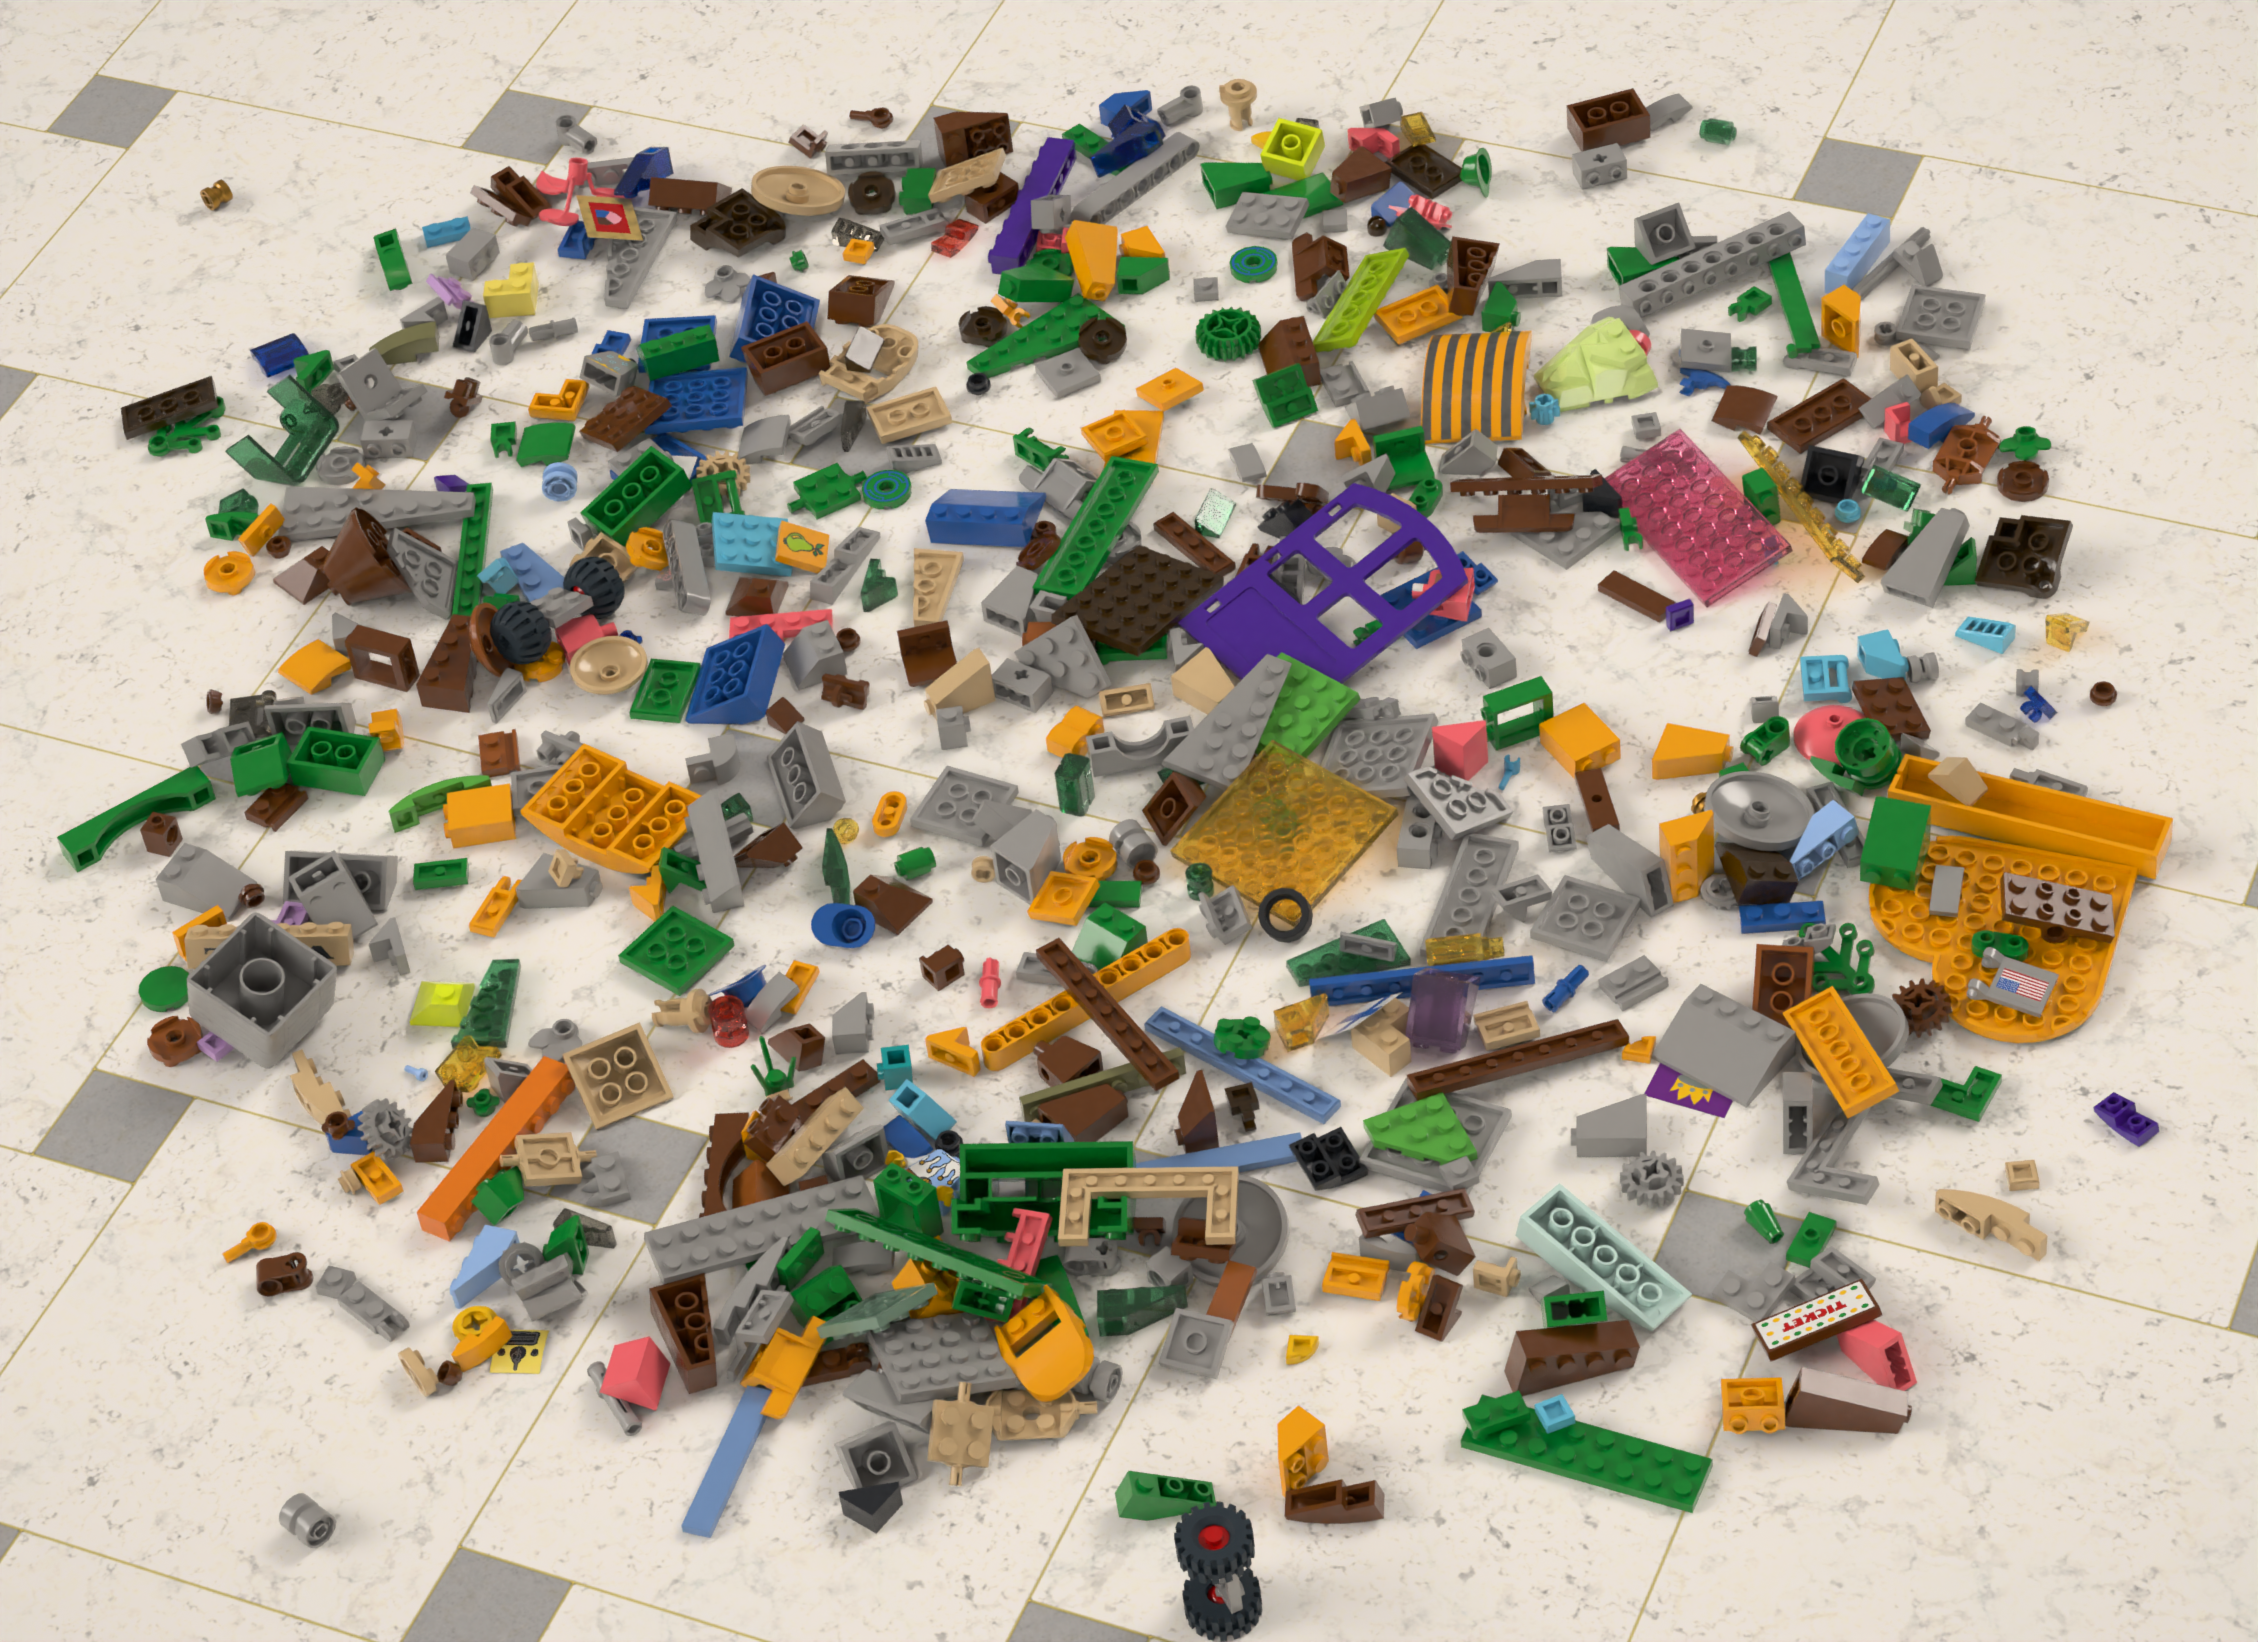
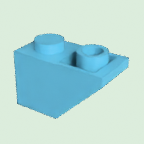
M1888 629L1857 636V656L1867 674L1882 679L1904 677L1906 679V672L1909 671L1907 658L1901 656L1897 639L1892 638Z
M908 1079L904 1081L888 1100L899 1114L935 1141L941 1132L951 1130L957 1123L930 1096Z

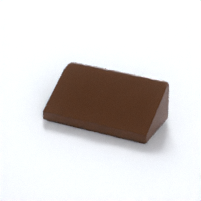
M1504 448L1498 460V465L1512 477L1552 475L1548 469L1522 448Z

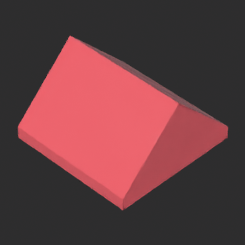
M1485 720L1432 727L1434 766L1438 771L1450 777L1454 775L1469 781L1488 763Z
M650 1336L614 1345L600 1393L656 1411L671 1363Z

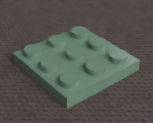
M934 1283L875 1293L818 1326L817 1331L820 1338L833 1337L834 1340L842 1339L851 1333L856 1337L870 1330H873V1333L884 1331L890 1327L889 1322L899 1321L910 1315L909 1310H916L928 1305V1299L938 1294Z

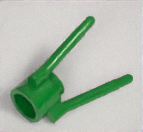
M760 1036L759 1041L768 1073L764 1079L755 1064L750 1066L751 1070L763 1087L765 1096L786 1089L789 1091V1088L794 1087L793 1078L796 1057L791 1058L787 1076L781 1070L773 1069L765 1038Z

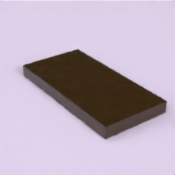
M212 376L121 407L123 430L126 439L129 440L219 408L215 382Z

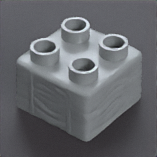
M254 912L188 975L189 1014L197 1023L230 1044L256 1064L264 1068H272L333 1006L337 967L327 958L296 939L264 915Z

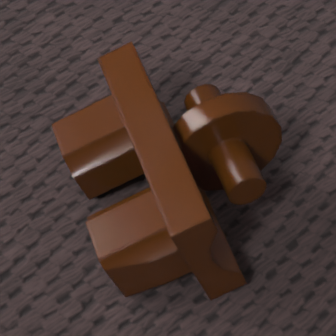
M465 377L464 380L457 379L454 389L446 391L444 398L452 399L449 408L455 417H466L471 411V405L481 403L483 395L477 394L480 381L470 377Z
M825 673L822 676L823 692L821 700L832 702V705L838 708L845 705L864 710L867 707V696L869 695L870 688L868 681H855L847 679L846 676L840 674L831 675Z

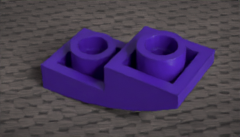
M2115 1092L2093 1107L2094 1112L2110 1128L2138 1147L2159 1132L2157 1122L2136 1112L2134 1102Z

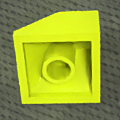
M421 981L410 1017V1025L464 1027L475 984Z

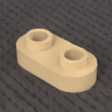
M408 1347L399 1352L398 1357L404 1370L421 1393L427 1397L437 1391L436 1384L439 1383L438 1378L432 1368H425V1362L417 1349L412 1351Z

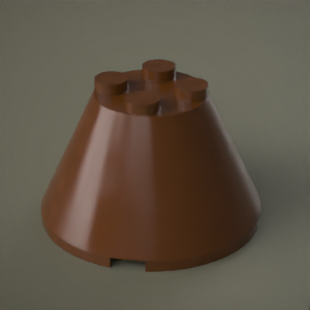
M359 506L351 510L325 560L319 565L321 572L330 580L327 583L329 589L336 596L340 594L344 602L349 606L353 603L413 592L387 552L389 540L385 537V534L388 531L372 514Z

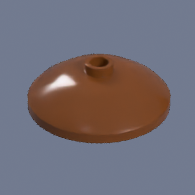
M482 603L473 609L470 617V647L485 669L501 678L506 668L515 670L514 664L507 661L498 652L490 636V622L498 609L490 603Z

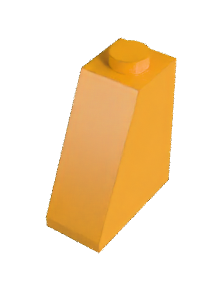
M1667 723L1652 758V779L1660 780L1719 773L1720 770L1725 768L1727 762H1731L1734 747L1730 746V735Z

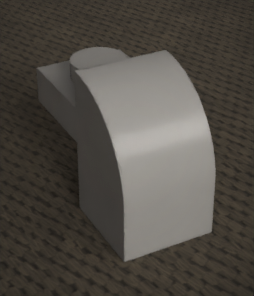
M734 733L708 738L711 753L685 758L691 784L717 778L718 785H722L737 775L740 769V760Z

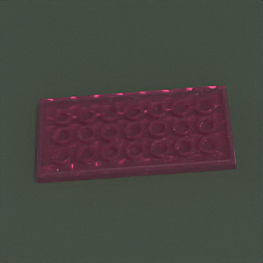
M1678 429L1605 477L1606 481L1622 497V508L1629 507L1631 517H1636L1637 533L1642 535L1647 544L1706 608L1793 551L1791 544L1681 429Z

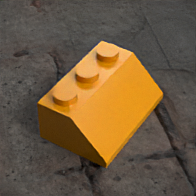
M1712 810L1659 823L1660 858L1665 863L1673 903L1698 897L1701 893L1702 883L1714 872V813Z

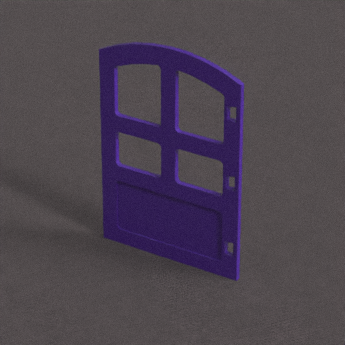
M1353 483L1179 621L1178 624L1197 643H1203L1204 648H1209L1215 658L1240 681L1267 654L1277 657L1282 652L1343 684L1468 583V578L1452 545L1425 516L1410 505L1389 494ZM1339 505L1342 509L1331 516L1329 512ZM1355 507L1376 513L1401 526L1397 532L1353 567H1346L1315 540ZM1418 541L1435 562L1442 578L1403 610H1396L1368 586L1365 580L1411 543ZM1279 553L1281 557L1273 564H1270L1268 561ZM1296 554L1302 555L1332 581L1328 587L1304 605L1299 604L1269 578L1271 573ZM1344 597H1351L1382 624L1381 628L1355 648L1347 646L1318 620L1320 616ZM1218 601L1220 606L1211 613L1208 612L1207 609Z

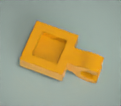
M995 294L991 300L994 306L1010 319L1011 324L1018 328L1023 327L1020 324L1022 316L1028 319L1031 317L1029 312L1022 308H1016L1018 306L1017 302Z

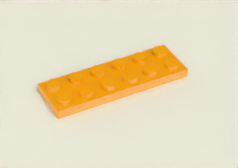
M1833 986L1783 1012L1785 1020L1790 1028L1796 1031L1797 1039L1847 1119L1899 1092L1895 1081Z

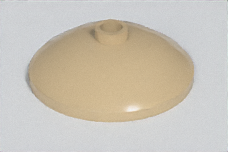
M622 636L601 637L586 643L577 650L570 662L571 677L574 683L584 691L600 695L616 694L629 689L643 677L648 665L647 655L644 648L630 638Z

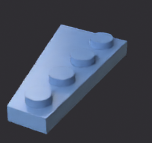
M520 543L500 551L501 558L504 557L518 577L519 582L517 585L527 602L530 603L533 600L542 598L553 588H563L564 577L526 544Z

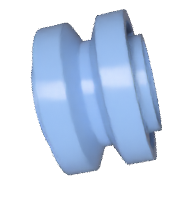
M562 462L548 465L543 471V494L550 500L557 502L573 498L577 491V471L571 465Z

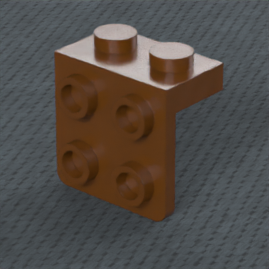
M948 620L897 631L900 653L909 686L916 687L933 683L957 664Z

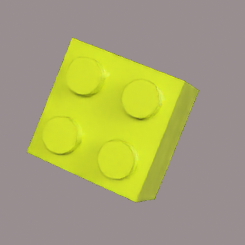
M1278 118L1260 154L1265 170L1270 171L1272 174L1297 181L1310 177L1325 148L1322 129Z

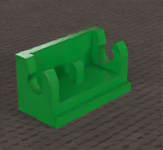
M1030 427L1013 436L1015 455L1043 472L1054 458L1069 459L1068 455L1061 454L1066 450L1063 446L1052 449L1040 442L1035 436L1028 438L1034 432V429Z

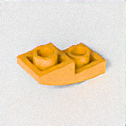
M496 1315L490 1324L483 1328L479 1337L469 1332L463 1341L456 1345L451 1355L455 1363L461 1367L462 1372H465L490 1358L513 1335L506 1321Z

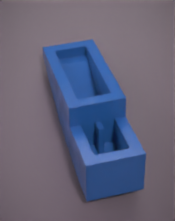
M1945 403L1935 406L1908 424V439L1930 449L1938 441L1944 443L1953 426L1966 425L1975 417V413L1956 403Z

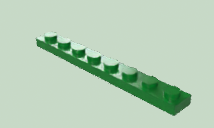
M492 483L467 484L466 492L474 493L476 503L474 517L463 518L452 615L471 616L473 609L481 604L483 582L477 575L485 569L493 498Z

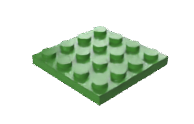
M1281 652L1277 658L1290 662L1292 665L1255 753L1293 773L1361 698L1358 692Z

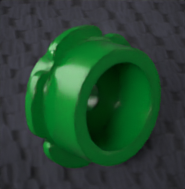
M802 250L792 251L793 256L789 257L792 267L795 271L799 269L803 273V270L809 267L807 258Z

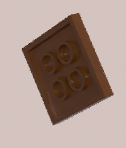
M633 385L623 390L621 396L614 402L608 403L599 415L589 419L579 432L584 439L619 452L672 405L667 398Z

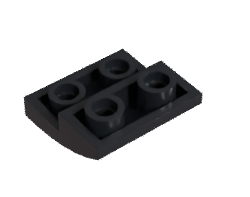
M1342 1127L1318 1138L1315 1133H1312L1289 1144L1291 1152L1315 1191L1339 1187L1368 1175L1367 1168L1364 1164L1360 1163V1157Z

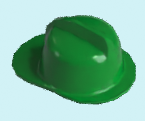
M1479 148L1476 154L1467 156L1463 160L1460 178L1468 186L1479 187L1483 196L1487 198L1492 177V165L1487 150Z

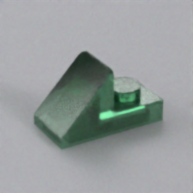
M870 558L860 593L863 612H870L898 596L896 579L894 577H886V571L882 569L880 559Z

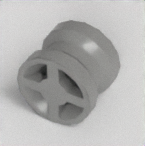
M2017 669L2016 696H2022L2024 693L2038 696L2039 670L2033 669L2031 672H2024L2022 669Z

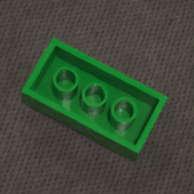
M650 446L585 507L580 514L594 534L598 536L602 532L626 548L627 540L632 532L636 533L639 528L643 527L649 528L692 487V484L682 467Z

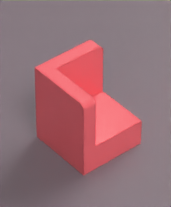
M1904 402L1885 408L1884 431L1889 439L1904 444L1912 442L1908 439V424L1911 422L1909 403Z

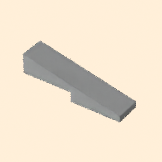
M857 527L834 549V559L810 581V599L833 605L881 538L880 532Z

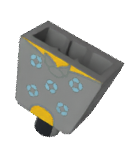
M614 351L584 356L579 378L617 397L621 395L623 390L634 385L638 364L634 359H627Z

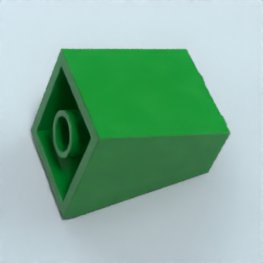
M1876 796L1860 860V881L1915 891L1930 846L1931 805Z

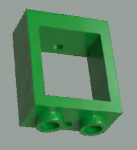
M1542 676L1483 696V708L1480 711L1483 720L1486 721L1487 742H1490L1494 749L1498 751L1540 736L1539 724L1554 717L1553 692ZM1533 702V713L1498 725V714Z
M891 1162L873 1180L880 1217L933 1238L938 1235L941 1236L944 1233L936 1187Z

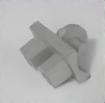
M545 730L541 734L542 744L536 751L540 761L547 764L555 757L557 758V765H564L583 743L580 742V735L574 731L558 736Z

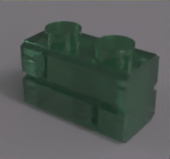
M1067 753L1054 773L1059 808L1062 813L1079 817L1085 816L1089 805L1092 804L1095 798L1092 771L1090 769L1091 763L1088 757Z

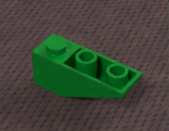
M1128 1470L1115 1492L1119 1517L1150 1521L1183 1515L1185 1512L1190 1514L1192 1507L1197 1505L1199 1510L1203 1509V1503L1210 1502V1507L1216 1506L1212 1482Z

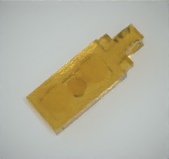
M1481 933L1425 940L1428 966L1483 961L1505 955L1502 937H1482Z

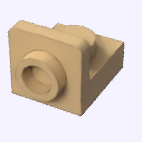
M1512 1256L1505 1268L1477 1260L1473 1267L1474 1288L1504 1297L1509 1295L1512 1287H1517L1521 1276V1271L1517 1267V1258Z

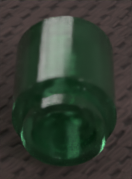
M1714 118L1704 119L1699 130L1700 138L1705 139L1706 142L1729 145L1731 141L1735 140L1737 129L1732 121Z

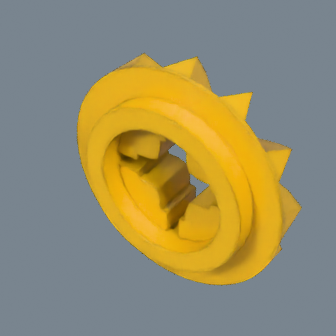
M473 1306L461 1311L453 1321L452 1329L454 1336L459 1341H463L469 1332L479 1337L483 1328L490 1324L497 1314L486 1306ZM473 1321L480 1326L479 1331H475L473 1328Z

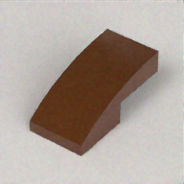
M1889 529L1884 530L1870 545L1861 563L1884 571L1896 562L1897 554L1908 547V536Z

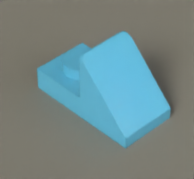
M504 557L496 559L477 575L483 583L488 582L496 593L506 594L519 582L518 577Z

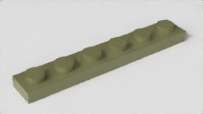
M1181 1047L1162 1052L1177 1068L1179 1076L1186 1074L1185 1059ZM1127 1063L1019 1097L1022 1117L1025 1122H1032L1035 1118L1039 1120V1105L1103 1084H1108L1115 1090H1120L1123 1093L1147 1087L1150 1084L1131 1063Z

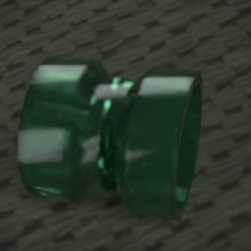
M1757 346L1748 347L1747 349L1731 347V371L1739 372L1741 369L1757 371Z
M1206 863L1190 865L1185 871L1186 882L1188 883V896L1193 900L1200 901L1198 894L1203 891L1211 898L1214 894L1211 867Z

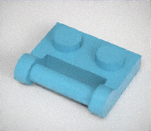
M1845 655L1800 657L1804 702L1837 700L1840 703H1848L1852 700V690L1848 686L1847 677L1849 662ZM1828 668L1836 670L1838 687H1830Z

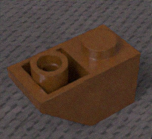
M810 1023L787 1029L768 1039V1045L789 1064L791 1058L796 1057L795 1069L798 1072L822 1065L825 1036Z

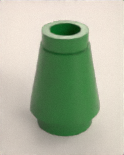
M1759 1199L1747 1206L1744 1214L1746 1216L1745 1220L1770 1244H1774L1782 1239L1784 1232L1781 1230L1769 1203Z

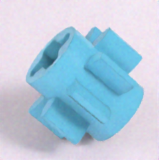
M1549 394L1536 396L1535 402H1529L1531 420L1536 419V422L1541 425L1553 423L1554 416L1560 417L1558 399H1553Z

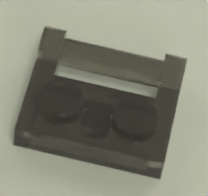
M266 690L261 695L230 699L229 726L249 722L255 738L272 736L264 708L265 705H274V701L277 700L276 692ZM263 707V722L257 725L258 708Z

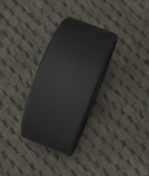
M1279 888L1272 890L1263 898L1259 905L1258 918L1261 927L1271 938L1278 942L1290 943L1299 940L1307 934L1312 925L1313 913L1311 905L1301 893L1291 888ZM1284 899L1296 902L1302 913L1299 924L1288 931L1276 929L1270 921V910L1273 905Z

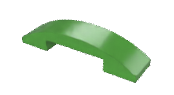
M472 775L451 778L428 785L406 796L388 811L394 832L396 833L419 825V816L442 809L443 804H447V793L492 786L489 776Z

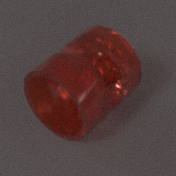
M724 995L713 1000L709 1005L708 1013L715 1042L725 1048L740 1046L748 1039L750 1033L743 1002L733 995Z

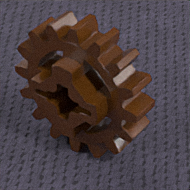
M1921 978L1919 984L1915 985L1910 980V987L1899 986L1900 995L1892 994V998L1900 1006L1907 1019L1909 1035L1915 1032L1917 1038H1920L1922 1032H1926L1929 1036H1932V1029L1936 1028L1941 1031V1022L1948 1023L1950 1021L1948 1014L1952 1013L1950 1004L1952 1002L1949 993H1946L1943 985L1937 987L1935 980L1926 984L1924 978Z

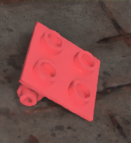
M1418 194L1410 196L1408 201L1410 204L1409 209L1390 205L1388 207L1397 211L1396 216L1407 220L1410 218L1416 220L1415 224L1425 228L1432 227L1437 230H1441L1442 227L1452 228L1451 225L1446 224L1447 220H1450L1452 217L1450 209Z

